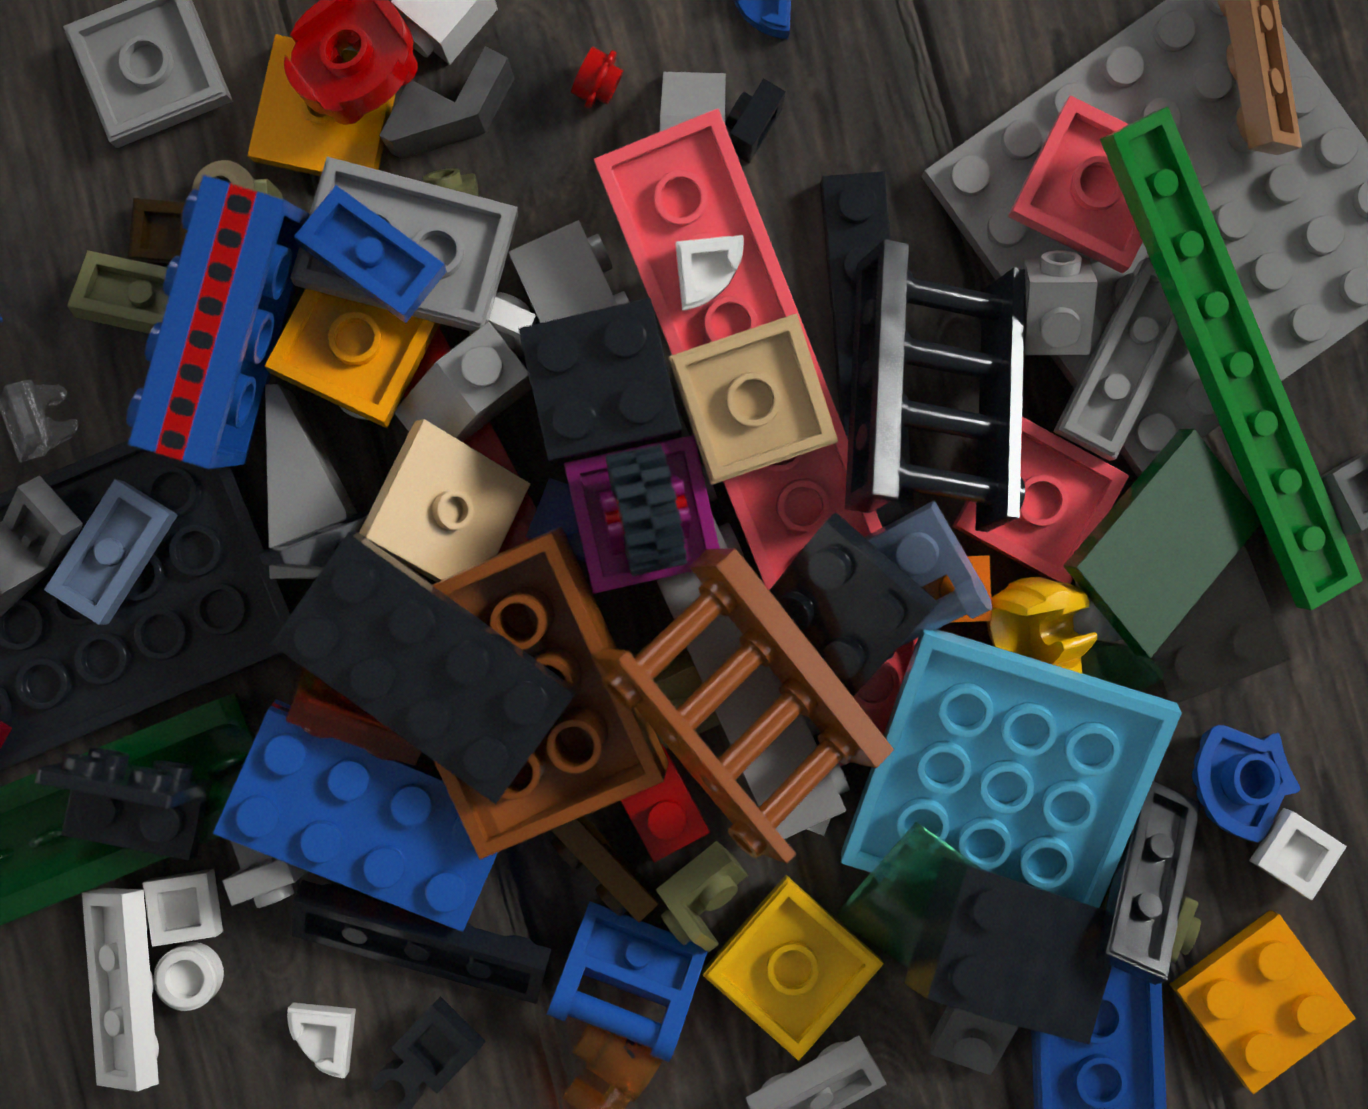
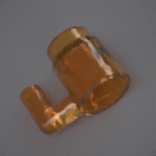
M588 1024L575 1044L572 1053L587 1062L585 1067L609 1083L610 1086L602 1095L584 1081L575 1077L562 1099L576 1109H625L630 1101L634 1102L644 1091L662 1060L651 1056V1048Z

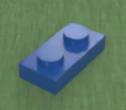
M335 185L294 236L298 246L405 323H407L446 273L445 263L337 185Z

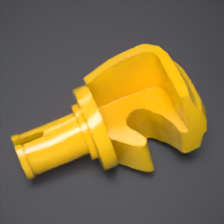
M1041 577L1021 578L1009 583L1004 590L991 597L992 621H987V627L994 647L1082 673L1081 657L1096 642L1097 633L1092 632L1081 635L1074 631V615L1080 609L1087 608L1090 605L1087 594L1081 588L1070 583L1052 581Z

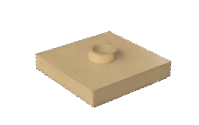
M797 313L668 357L711 485L838 442Z
M416 420L359 533L399 562L433 581L439 582L498 554L530 483L427 420Z

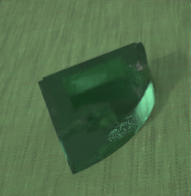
M1095 643L1081 657L1083 674L1137 691H1142L1162 680L1164 675L1161 668L1151 658L1136 656L1129 646L1123 644Z

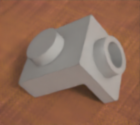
M1064 250L1046 252L1042 254L1041 258H1026L1024 260L1027 284L1024 311V355H1090L1098 284L1090 260L1088 258H1081L1077 253Z
M231 841L241 869L223 880V884L231 906L253 898L256 907L260 908L294 894L292 883L296 882L308 871Z

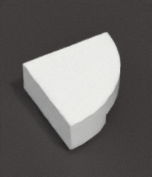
M743 235L678 241L675 243L682 311L708 303L728 286L741 262Z
M292 1003L288 1007L287 1018L293 1040L297 1041L302 1051L315 1063V1067L321 1072L334 1077L345 1078L350 1069L356 1009Z

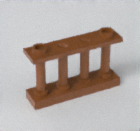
M707 549L689 566L702 583L699 586L701 595L635 658H633L629 651L603 648L594 656V659L608 674L602 679V682L609 693L625 708L632 710L635 707L732 822L733 825L728 829V833L734 842L755 859L762 854L787 864L796 853L776 830L786 817L839 762L842 764L851 762L878 768L894 749L737 549ZM719 614L725 617L729 616L743 634L739 638L741 646L676 709L653 682V679ZM759 665L769 666L782 683L779 687L781 695L717 759L694 730ZM800 714L809 716L821 731L818 735L820 744L757 807L735 780Z

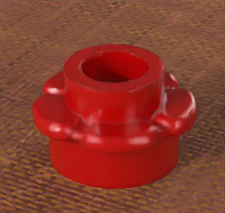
M592 46L586 55L571 88L572 94L586 101L585 108L591 109L597 100L608 105L624 73V70L614 65L617 57L616 51L611 50L608 55Z

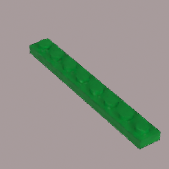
M1165 107L1101 138L1100 141L1296 608L1313 610L1362 582L1363 579L1169 107Z

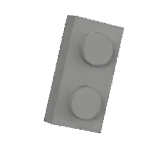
M858 1035L847 1042H838L826 1047L818 1055L817 1059L791 1073H781L773 1076L764 1083L760 1090L747 1096L746 1100L750 1109H843L886 1085V1082L876 1062Z

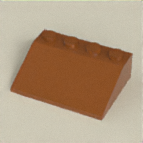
M562 526L432 584V586L578 689L496 804L434 761L479 859H483L664 782L669 762L654 729L635 707L629 710L621 705L609 693L602 682V679L608 674L594 659V656L603 648L618 649Z

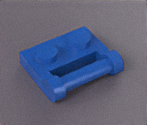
M589 901L546 1015L564 1022L567 1016L647 1046L651 1048V1056L669 1062L676 1048L707 951L692 941L684 946L671 932L642 921L638 922L635 918L627 915L620 917L611 909ZM582 975L665 1006L666 1009L661 1023L577 991Z

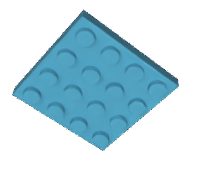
M923 629L916 642L883 734L894 751L878 768L871 767L841 850V863L932 891L942 857L944 856L1100 908L1182 712L1176 702L939 629Z

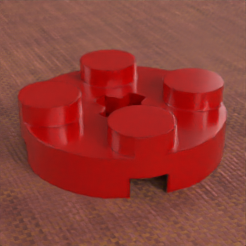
M320 0L310 7L295 23L290 34L291 38L295 41L291 51V61L286 55L284 57V70L287 79L305 103L316 112L329 115L337 123L343 125L359 121L364 114L386 103L396 94L401 86L411 82L418 71V62L413 55L414 41L411 31L389 0ZM351 46L354 50H359L352 60L343 63L344 59L341 53L344 49Z

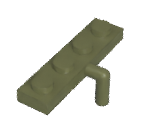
M87 251L67 307L75 318L150 334L153 326L157 322L163 321L169 296L164 293V279L167 267ZM293 296L286 324L301 296Z

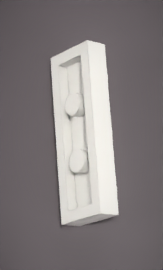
M101 888L83 892L82 900L96 1083L98 1086L140 1091L159 1084L157 1067L159 1044L154 1029L152 1003L154 980L149 964L147 939L149 922L145 907L144 889Z

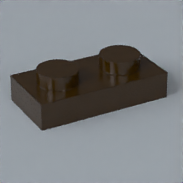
M585 815L551 829L556 835L551 844L557 853L576 870L583 864L601 882L595 888L597 894L618 916L621 917L628 911L640 922L658 905V892Z

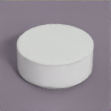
M198 942L180 944L167 952L156 965L154 971L156 993L167 1006L180 1011L197 1009L206 1004L219 991L224 976L222 962L217 953L205 944Z

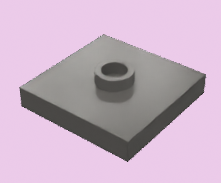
M127 0L63 26L107 138L116 148L233 102L192 0Z

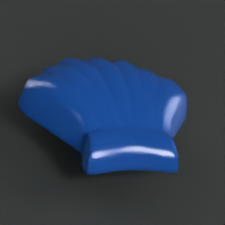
M1217 725L1202 735L1200 749L1194 759L1195 768L1192 771V779L1198 788L1196 792L1197 798L1205 807L1206 816L1219 828L1238 838L1257 843L1264 840L1284 796L1301 790L1287 762L1279 732L1258 739L1228 726Z

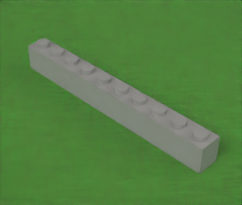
M579 220L509 251V255L540 323L629 303L624 291L615 295L612 294L603 273L613 269L603 242L598 233L587 238ZM677 409L679 422L681 426V436H690L685 426V423ZM701 464L709 502H712L718 498L713 485L710 484L707 472L703 464ZM713 517L720 549L736 548L741 556L744 557L729 522L717 526ZM693 572L657 580L674 620L701 595L699 586L702 583ZM719 614L686 646L703 683L741 646L739 638L743 634L729 616L725 617ZM759 665L715 709L731 745L781 695L779 687L782 683L769 666ZM800 714L743 772L758 806L817 747L813 736L821 733V731L809 716ZM839 763L776 828L783 839L846 811L840 794L849 791L850 788Z

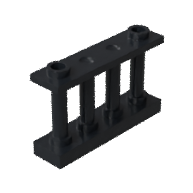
M884 239L857 263L845 509L870 513L898 498L899 491L905 490L976 502L975 531L989 532L1020 518V509L1025 498V484L1021 478L1024 311L1026 299L1025 269L1013 267L983 289L982 292L913 277L911 270H908L909 244ZM909 303L982 318L981 352L912 339L909 332L905 330L906 304ZM907 364L980 378L979 413L908 400L907 395L902 392L903 366ZM904 426L978 440L977 476L906 464L904 458L900 456L901 428Z

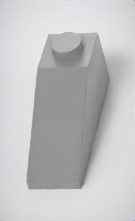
M279 384L265 385L269 548L358 514L294 392ZM269 566L270 579H316L321 572L320 570Z

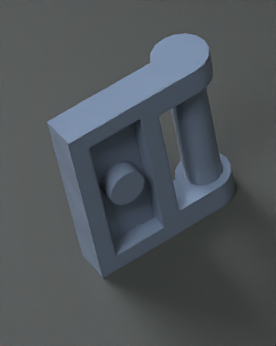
M935 501L865 536L871 544L920 587L947 574L955 591L936 600L939 603L899 647L919 638L923 629L936 630L966 614L974 619L992 610L991 599L985 586ZM894 653L887 660L893 658Z

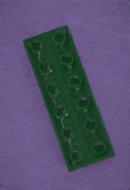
M233 693L98 748L130 754L128 764L152 768L153 761L157 760L187 764L194 767L193 777L213 780L199 844L201 845L220 837L213 834L255 737L237 693ZM37 772L0 787V926L169 858V856L61 835L71 790L35 783Z

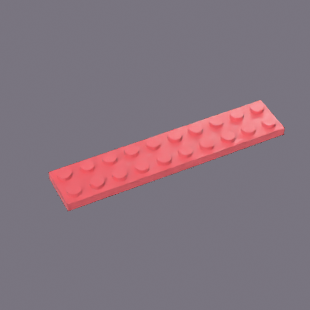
M719 108L595 158V166L649 298L651 297L653 310L671 355L796 313L798 315L838 442L723 481L762 581L767 589H771L824 522L834 513L839 514L864 537L881 529L882 525L876 510L864 513L845 509L848 438ZM743 235L741 262L728 286L708 303L682 311L675 243L678 241ZM918 638L897 648L894 652V657L887 660L853 697L882 735L884 734Z

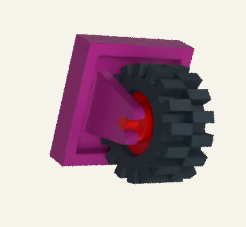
M694 435L564 463L593 594L690 573L692 570L689 566L705 550L720 549Z

